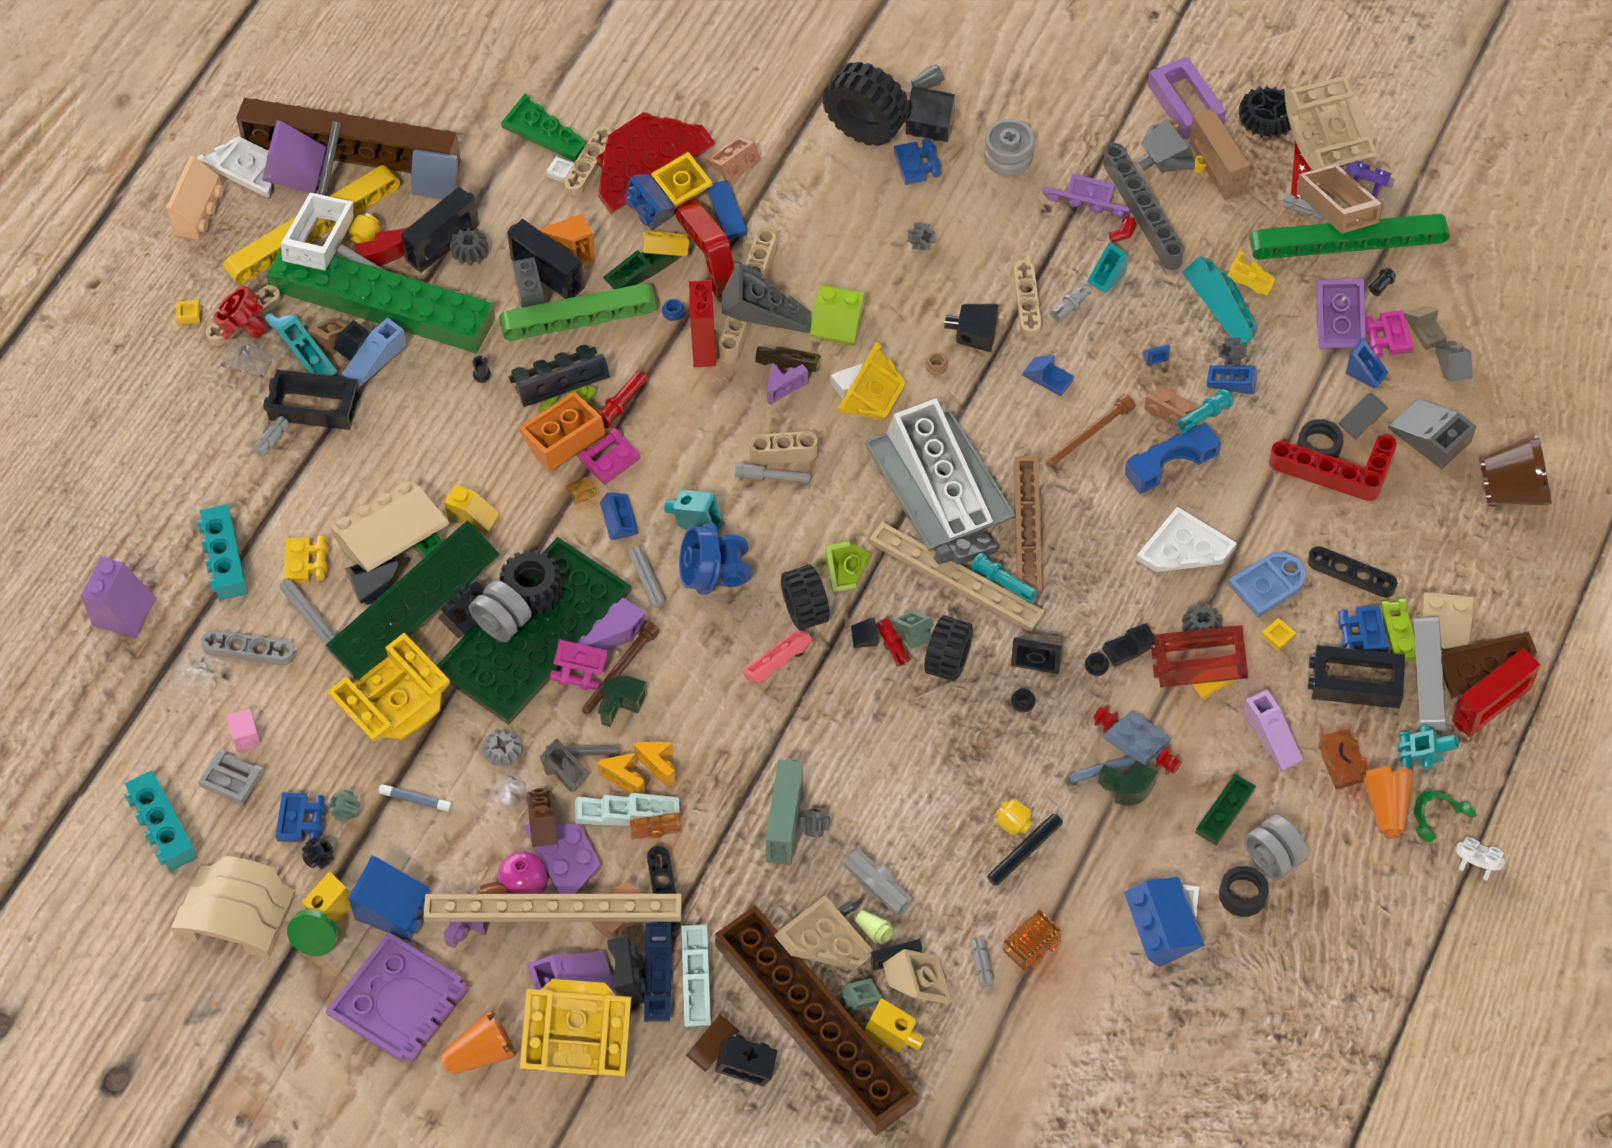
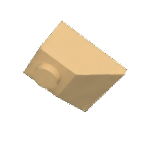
M904 949L883 963L885 977L890 987L913 998L944 1004L952 1002L939 956Z

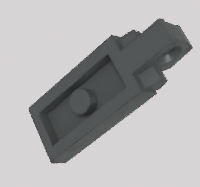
M987 531L943 544L936 548L933 559L938 565L949 561L959 565L974 560L980 553H984L987 556L995 554L999 546Z

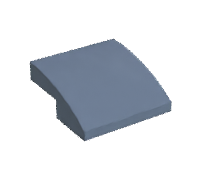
M414 149L411 171L412 194L444 199L456 189V177L458 175L457 156Z

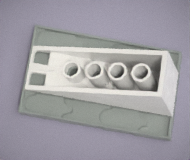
M937 398L894 414L887 433L869 439L864 443L928 551L936 549L945 543L982 532L1016 516L950 409L942 411Z

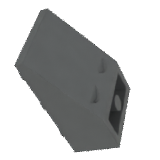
M1418 398L1388 425V429L1439 468L1443 469L1472 442L1476 425L1456 411Z

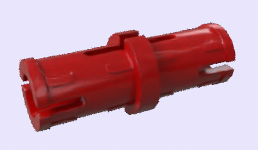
M884 618L880 620L882 625L880 622L876 624L884 640L883 645L885 649L890 651L896 666H903L906 664L904 660L907 663L910 661V657L902 645L903 639L897 635L891 620Z

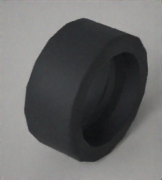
M1315 419L1307 422L1301 428L1297 445L1338 458L1343 446V433L1333 422L1325 419ZM1313 434H1323L1332 439L1334 446L1328 450H1317L1307 443V437Z
M1249 866L1234 867L1222 878L1219 889L1220 902L1233 915L1239 917L1255 915L1265 906L1269 892L1268 882L1265 876L1255 868ZM1237 880L1249 881L1258 888V898L1250 903L1236 901L1229 894V886Z

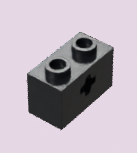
M728 1035L721 1042L715 1072L764 1087L772 1079L778 1050L770 1048L766 1043L747 1041L741 1035Z

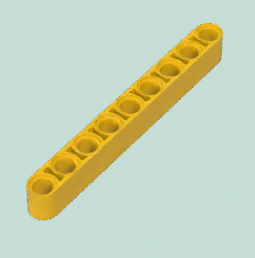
M381 165L329 197L353 202L354 217L394 193L400 186V180L387 166ZM296 217L229 256L223 263L224 270L237 284H243L270 268L281 249L283 239ZM319 218L305 243L310 244L333 230L336 221Z

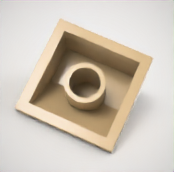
M1424 592L1419 609V618L1439 616L1442 651L1469 645L1473 597Z

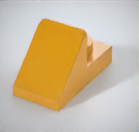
M637 742L634 744L636 758L667 788L675 783V768L668 759L674 754L673 744L670 742Z
M635 754L601 759L598 762L599 775L628 793H645V784L642 776L632 771L636 766Z

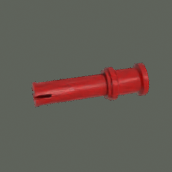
M637 370L614 397L608 398L605 401V406L600 411H596L602 417L604 428L608 429L612 426V421L617 415L620 416L624 412V406L648 381V376L645 372L639 375L641 370Z

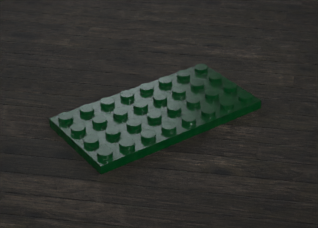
M556 537L541 553L549 554V559L553 557L556 565L559 566L562 583V595L558 597L559 602L556 605L552 604L550 611L543 610L541 615L533 613V616L522 627H517V632L508 642H501L493 638L476 623L436 665L450 680V685L508 725L547 684L551 670L558 671L562 667L553 663L559 639L577 643L582 636H586L592 630L597 620H602L605 617L609 608L614 603H618L632 591L630 584L559 537ZM530 578L521 582L520 585L528 588L535 587L542 580Z

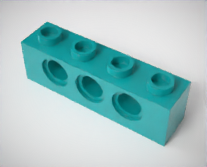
M228 504L200 510L201 520H197L200 534H205V539H202L201 542L204 554H209V558L205 559L208 573H213V578L209 579L212 593L217 592L219 601L247 595L248 592Z
M148 771L126 782L125 786L128 792L124 794L130 807L135 806L138 810L134 815L139 825H145L148 829L144 834L150 846L156 845L158 851L155 852V855L160 865L166 864L171 872L197 859L194 848L153 771ZM152 800L150 804H144L145 802ZM157 820H163L159 824H154ZM168 839H173L170 843H164Z

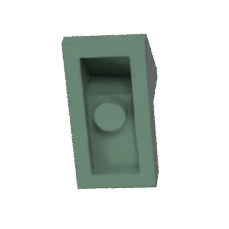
M912 610L892 620L909 648L913 649L930 641L931 636L928 629L934 626L931 617Z

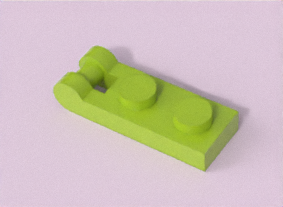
M1397 599L1396 602L1390 603L1388 600L1381 601L1380 609L1391 653L1405 654V662L1416 661L1415 637L1407 611L1406 599ZM1398 611L1399 616H1392L1391 612Z

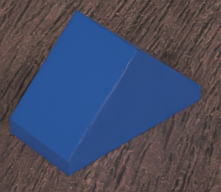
M1361 339L1349 356L1345 374L1372 388H1378L1388 374V371L1366 340Z

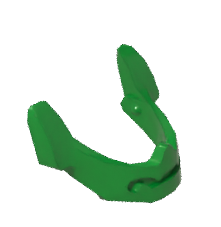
M1436 790L1422 792L1416 799L1413 812L1419 824V827L1415 829L1417 835L1426 842H1432L1436 838L1429 829L1424 816V807L1428 801L1435 798L1439 800L1445 799L1451 804L1456 813L1461 812L1471 818L1477 816L1474 808L1467 801L1457 803L1450 796Z

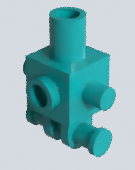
M1422 726L1419 733L1400 732L1398 734L1400 738L1398 751L1401 752L1398 755V760L1402 763L1403 768H1408L1412 771V761H1416L1420 766H1423L1424 770H1432L1434 763L1444 762L1443 752L1459 749V741L1455 734L1440 737L1434 730H1431L1430 726Z

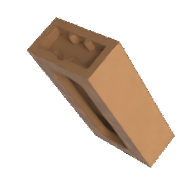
M1213 108L1193 115L1189 144L1197 156L1204 158L1202 164H1207L1206 171L1226 201L1245 194L1250 165Z
M1337 164L1299 174L1297 194L1341 234L1379 223L1382 203ZM1324 191H1332L1348 208H1341Z

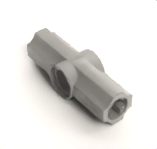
M860 849L854 850L844 862V867L861 882L863 889L873 899L878 898L896 916L902 915L908 909L913 899L895 883L894 877L885 867H878Z

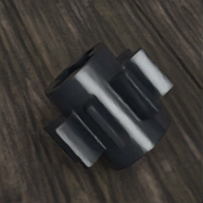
M313 837L302 848L304 851L302 854L303 861L311 868H315L318 865L322 870L334 859L332 856L333 847L325 839L317 841Z

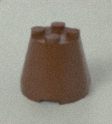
M1539 434L1528 436L1479 458L1487 503L1537 506L1552 504Z

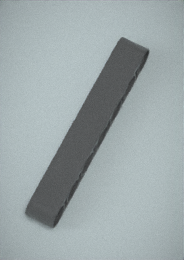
M1119 143L1108 144L1105 147L1104 168L1130 208L1131 213L1163 266L1170 270L1180 268L1184 252L1182 242L1125 148Z

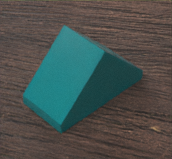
M1109 242L1087 282L1102 292L1107 293L1126 274L1128 254Z

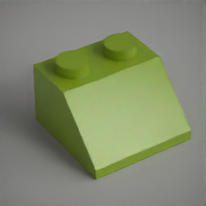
M820 285L814 305L810 337L855 345L864 312L865 293Z

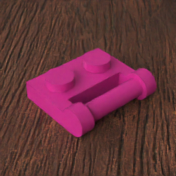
M616 428L610 430L606 437L586 451L582 450L577 454L581 463L604 485L640 460V454L621 436ZM613 442L617 445L595 462L591 459Z

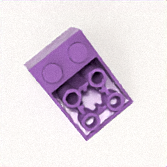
M604 952L552 955L528 963L532 984L536 990L543 988L552 979L606 983L613 993L618 996L617 991L613 988L612 975Z

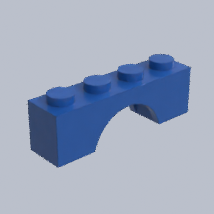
M1206 422L1199 426L1196 425L1186 433L1174 435L1166 442L1154 445L1140 455L1136 454L1126 461L1125 475L1138 493L1142 494L1160 485L1161 468L1167 462L1174 459H1187L1200 465L1219 455L1221 442Z

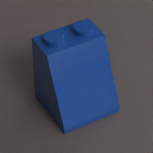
M372 855L352 890L349 901L355 920L410 941L413 934H417L421 928L425 894H431L430 888Z

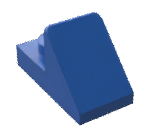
M1055 355L1035 357L1022 373V376L1059 396L1064 394L1074 380L1073 375L1055 366Z

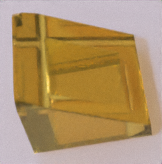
M587 477L565 485L575 505L596 496V488Z

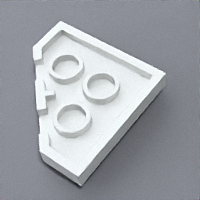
M1177 507L1137 554L1136 560L1155 572L1221 565L1235 550L1237 543Z

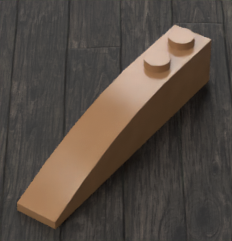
M1015 456L1013 479L1014 513L1016 515L1017 578L1036 589L1038 593H1042L1038 456Z

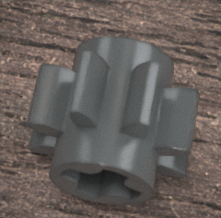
M914 223V228L907 230V242L913 244L912 249L928 250V245L934 243L935 231L929 229L930 224Z
M1224 338V343L1218 346V357L1225 359V365H1240V360L1247 357V345L1240 343L1241 338Z
M809 808L806 809V815L801 814L800 829H805L806 836L822 837L824 831H829L830 816H825V810Z

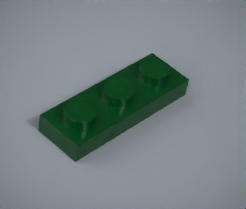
M1234 774L1196 828L1195 833L1217 846L1255 792L1256 786Z

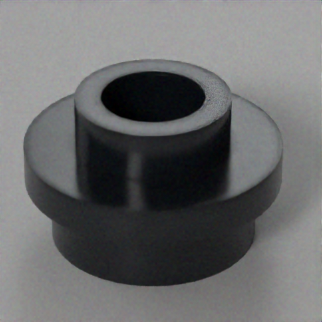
M1095 652L1086 658L1085 669L1089 674L1101 676L1108 671L1109 661L1104 654ZM1093 664H1099L1101 667H1095Z
M1026 688L1018 689L1011 697L1012 707L1019 712H1028L1035 706V696ZM1026 700L1027 703H1020L1019 701Z

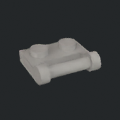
M220 749L198 783L204 789L243 805L256 783L262 779L265 768L260 765H251L229 755L228 751ZM227 764L233 768H236L242 772L249 774V776L246 778L240 774H237L224 767H221V765Z

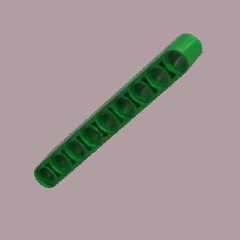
M1443 214L1380 219L1377 224L1342 234L1332 224L1327 223L1260 229L1253 231L1249 235L1253 257L1258 260L1441 244L1450 238L1446 217Z

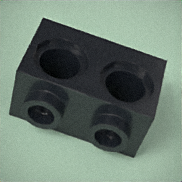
M477 581L470 585L468 583L464 584L457 591L459 596L454 602L450 599L441 608L443 613L438 619L457 638L465 635L477 623L469 611V605L471 604L470 594L476 597L483 595L484 588ZM454 611H458L461 614V622L454 618Z

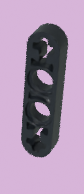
M1321 546L1314 547L1309 551L1308 565L1318 572L1380 597L1388 598L1396 592L1397 579L1387 572ZM1318 556L1322 557L1320 561H1316L1315 558ZM1329 560H1332L1331 566H1327ZM1342 563L1348 569L1341 572L1336 570L1335 565ZM1360 572L1367 573L1370 579L1366 581L1360 580L1357 574ZM1374 577L1377 578L1375 584H1373ZM1385 583H1388V584H1389V586H1388L1387 588H1384V587H1382V586H1383Z
M654 846L647 853L652 893L676 894L669 852L663 846ZM655 855L661 856L662 868H657ZM659 876H666L669 882L664 886H659L655 883V880ZM671 922L673 925L672 939L680 934L681 922Z

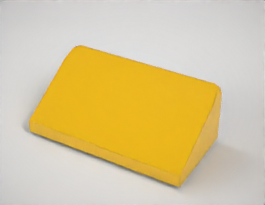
M643 231L644 253L676 256L688 255L689 237L687 234Z

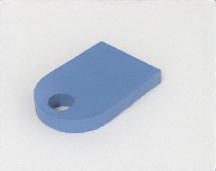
M1277 552L1267 555L1230 578L1228 585L1259 618L1296 595L1304 585L1306 573L1303 564L1295 556ZM1293 566L1297 571L1289 573L1285 571L1284 567Z

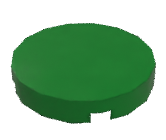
M311 909L301 910L296 913L287 926V936L290 943L298 951L311 956H322L331 952L338 940L339 931L335 922L325 917L326 914Z

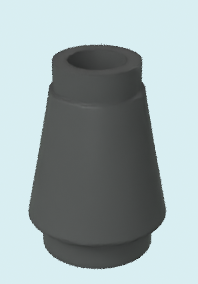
M936 64L926 68L911 80V84L915 87L927 89L941 85V82L945 79L941 69Z

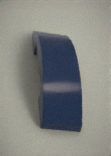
M646 923L645 980L648 992L644 996V1022H670L672 979L671 923Z

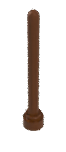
M648 620L642 623L639 627L638 638L582 707L584 714L591 713L644 644L658 636L660 630L654 623Z

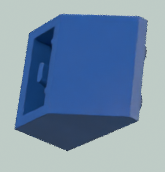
M649 174L636 175L630 178L625 201L631 209H635L639 214L640 221L645 226L648 225L651 230H654L673 217L676 207Z

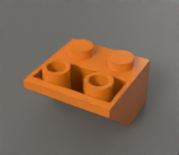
M583 214L571 216L563 221L549 224L540 229L542 233L581 260L582 265L595 261L593 233Z

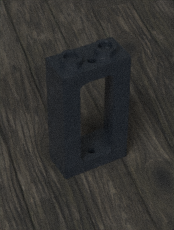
M458 186L404 230L400 235L405 261L422 273L450 250V242L453 235H459V229L467 231L469 227L473 231L477 228L479 223L474 195Z
M523 218L509 228L507 236L511 260L517 261L534 257L540 281L564 299L576 297L585 289L581 260Z
M276 369L274 378H271L269 382L270 392L269 396L264 399L263 409L267 412L268 419L272 421L282 416L288 420V423L350 430L360 396L358 380ZM289 393L342 400L339 412L283 405L285 395Z
M1316 645L1315 653L1310 654L1309 668L1313 669V675L1308 677L1307 689L1312 690L1311 699L1400 709L1404 692L1405 654ZM1325 663L1391 670V685L1328 678L1325 676Z

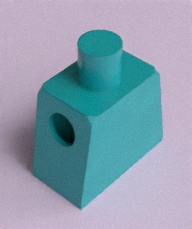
M682 490L677 500L667 499L665 502V513L674 514L678 526L682 529L688 530L692 526L702 527L705 523H712L717 527L718 532L722 524L723 518L714 493Z

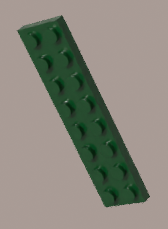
M467 520L325 645V648L356 681H359L388 656L385 648L403 633L410 637L450 599L454 598L457 595V591L464 584L471 583L498 559L500 553Z

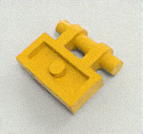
M318 536L315 545H311L310 537L286 538L284 580L290 579L293 583H309L310 574H315V579L318 581L325 579V573L328 571L326 555L329 548L328 544H326L327 538L325 536ZM310 556H316V562L310 563Z

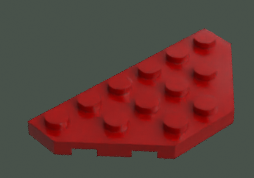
M642 112L606 137L598 197L610 214L627 204L625 194L631 177L649 174L652 178L651 174L685 153L689 152L695 159L716 143L703 125L682 123L681 120L655 117L649 113Z

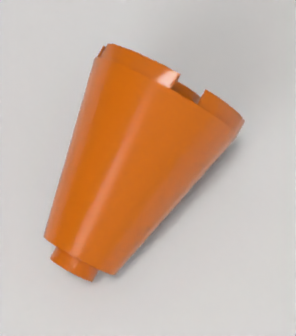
M1383 767L1368 770L1366 775L1363 774V782L1379 832L1384 834L1385 838H1399L1400 834L1405 832L1414 777L1411 769L1400 767V772L1392 771V767Z
M493 1010L485 1013L442 1051L443 1057L440 1058V1061L446 1072L451 1071L455 1075L505 1061L516 1056V1052L510 1051L513 1048V1044L501 1021L495 1022L493 1017L497 1015Z

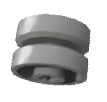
M1003 119L995 122L988 128L985 136L984 156L985 163L990 170L1003 176H1016L1024 173L1030 167L1033 160L1034 135L1030 127L1022 121Z
M493 580L484 589L483 595H478L469 605V611L478 625L493 638L501 642H508L517 632V627H522L532 616L531 610L524 599L510 586L498 580Z
M1271 816L1262 823L1261 828H1255L1244 838L1246 850L1252 861L1266 876L1276 881L1281 880L1291 872V868L1298 867L1308 858V850L1303 838L1296 828L1282 816Z

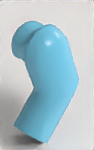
M268 313L264 320L269 326L278 330L296 315H286L278 318Z

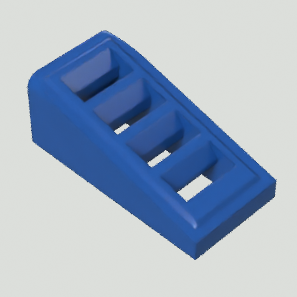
M1209 365L1207 387L1244 394H1255L1257 383L1255 366ZM1216 374H1220V380H1216ZM1226 375L1229 376V381L1225 380Z

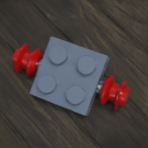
M1108 705L1104 708L1100 707L1093 716L1095 720L1094 726L1100 724L1104 726L1103 732H1106L1104 739L1142 766H1145L1155 758L1156 768L1164 767L1166 769L1165 775L1174 774L1181 766L1182 762L1179 760L1181 755L1173 756L1171 755V748L1165 749L1172 738L1161 729L1146 721L1142 716L1131 711L1118 721L1119 713L1116 711L1111 714L1109 712L1110 706Z

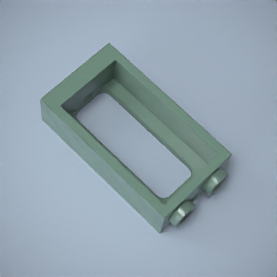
M778 759L765 838L767 863L791 865L804 786L803 762H798L794 759Z

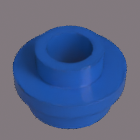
M677 299L667 300L662 307L663 317L670 321L681 319L685 313L683 304Z

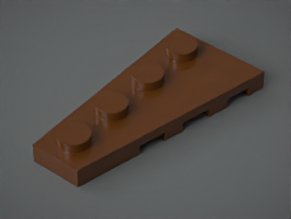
M1529 631L1442 651L1443 679L1451 700L1470 690L1522 648L1532 657H1535L1537 651Z

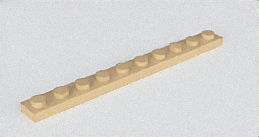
M425 894L424 921L681 922L682 895Z

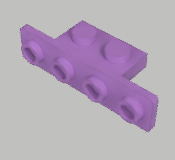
M1072 173L1067 192L1048 187L1043 188V194L1050 201L1059 202L1061 199L1068 201V204L1074 207L1085 205L1089 206V209L1094 212L1102 213L1103 210L1109 211L1112 216L1124 218V215L1130 216L1131 213L1129 207L1111 203L1115 184Z

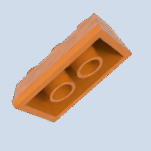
M575 391L518 427L519 432L535 458L549 472L606 435L602 417Z

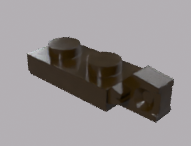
M758 346L755 356V362L763 365L774 363L780 368H796L803 364L808 373L816 372L821 360L820 354L777 346L775 349Z

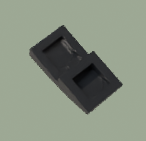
M1145 623L1128 629L1122 637L1105 642L1102 650L1113 666L1116 667L1152 649L1159 641Z

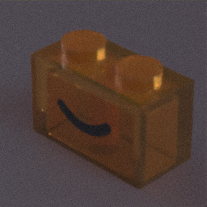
M1350 729L1322 735L1318 749L1335 790L1363 783V774L1366 775L1368 764L1365 758H1361L1358 740L1352 736Z

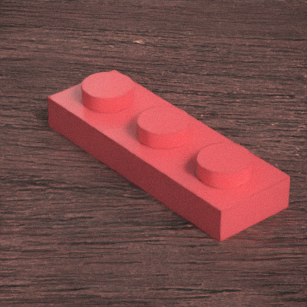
M797 629L745 668L742 671L743 675L747 680L757 684L764 682L770 677L771 673L785 666L789 659L803 652L806 646L813 642L810 635Z

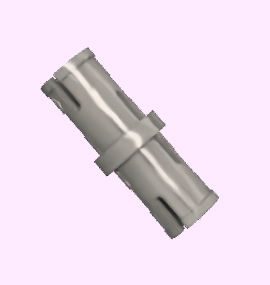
M1080 283L1071 294H1066L1063 297V301L1050 312L1053 319L1058 316L1055 321L1061 322L1071 311H1075L1079 307V303L1091 294V289L1088 286L1084 289L1085 283Z

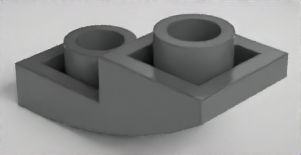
M1369 393L1338 424L1356 440L1370 425H1373L1388 407L1375 395Z

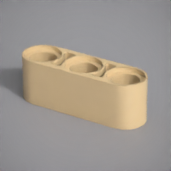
M810 431L759 434L750 440V458L757 465L808 462L814 460L818 453L817 436Z

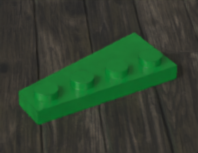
M524 93L501 122L503 129L573 162L577 160L587 144L584 139L569 127H564L560 124L555 116H550L546 113L540 104H535L531 101L530 96Z

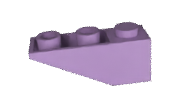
M1265 690L1246 699L1243 715L1281 771L1302 762L1303 757L1282 711L1269 691Z

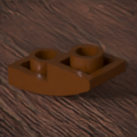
M720 1014L686 1056L706 1072L718 1058L721 1042L728 1035H737L740 1030Z

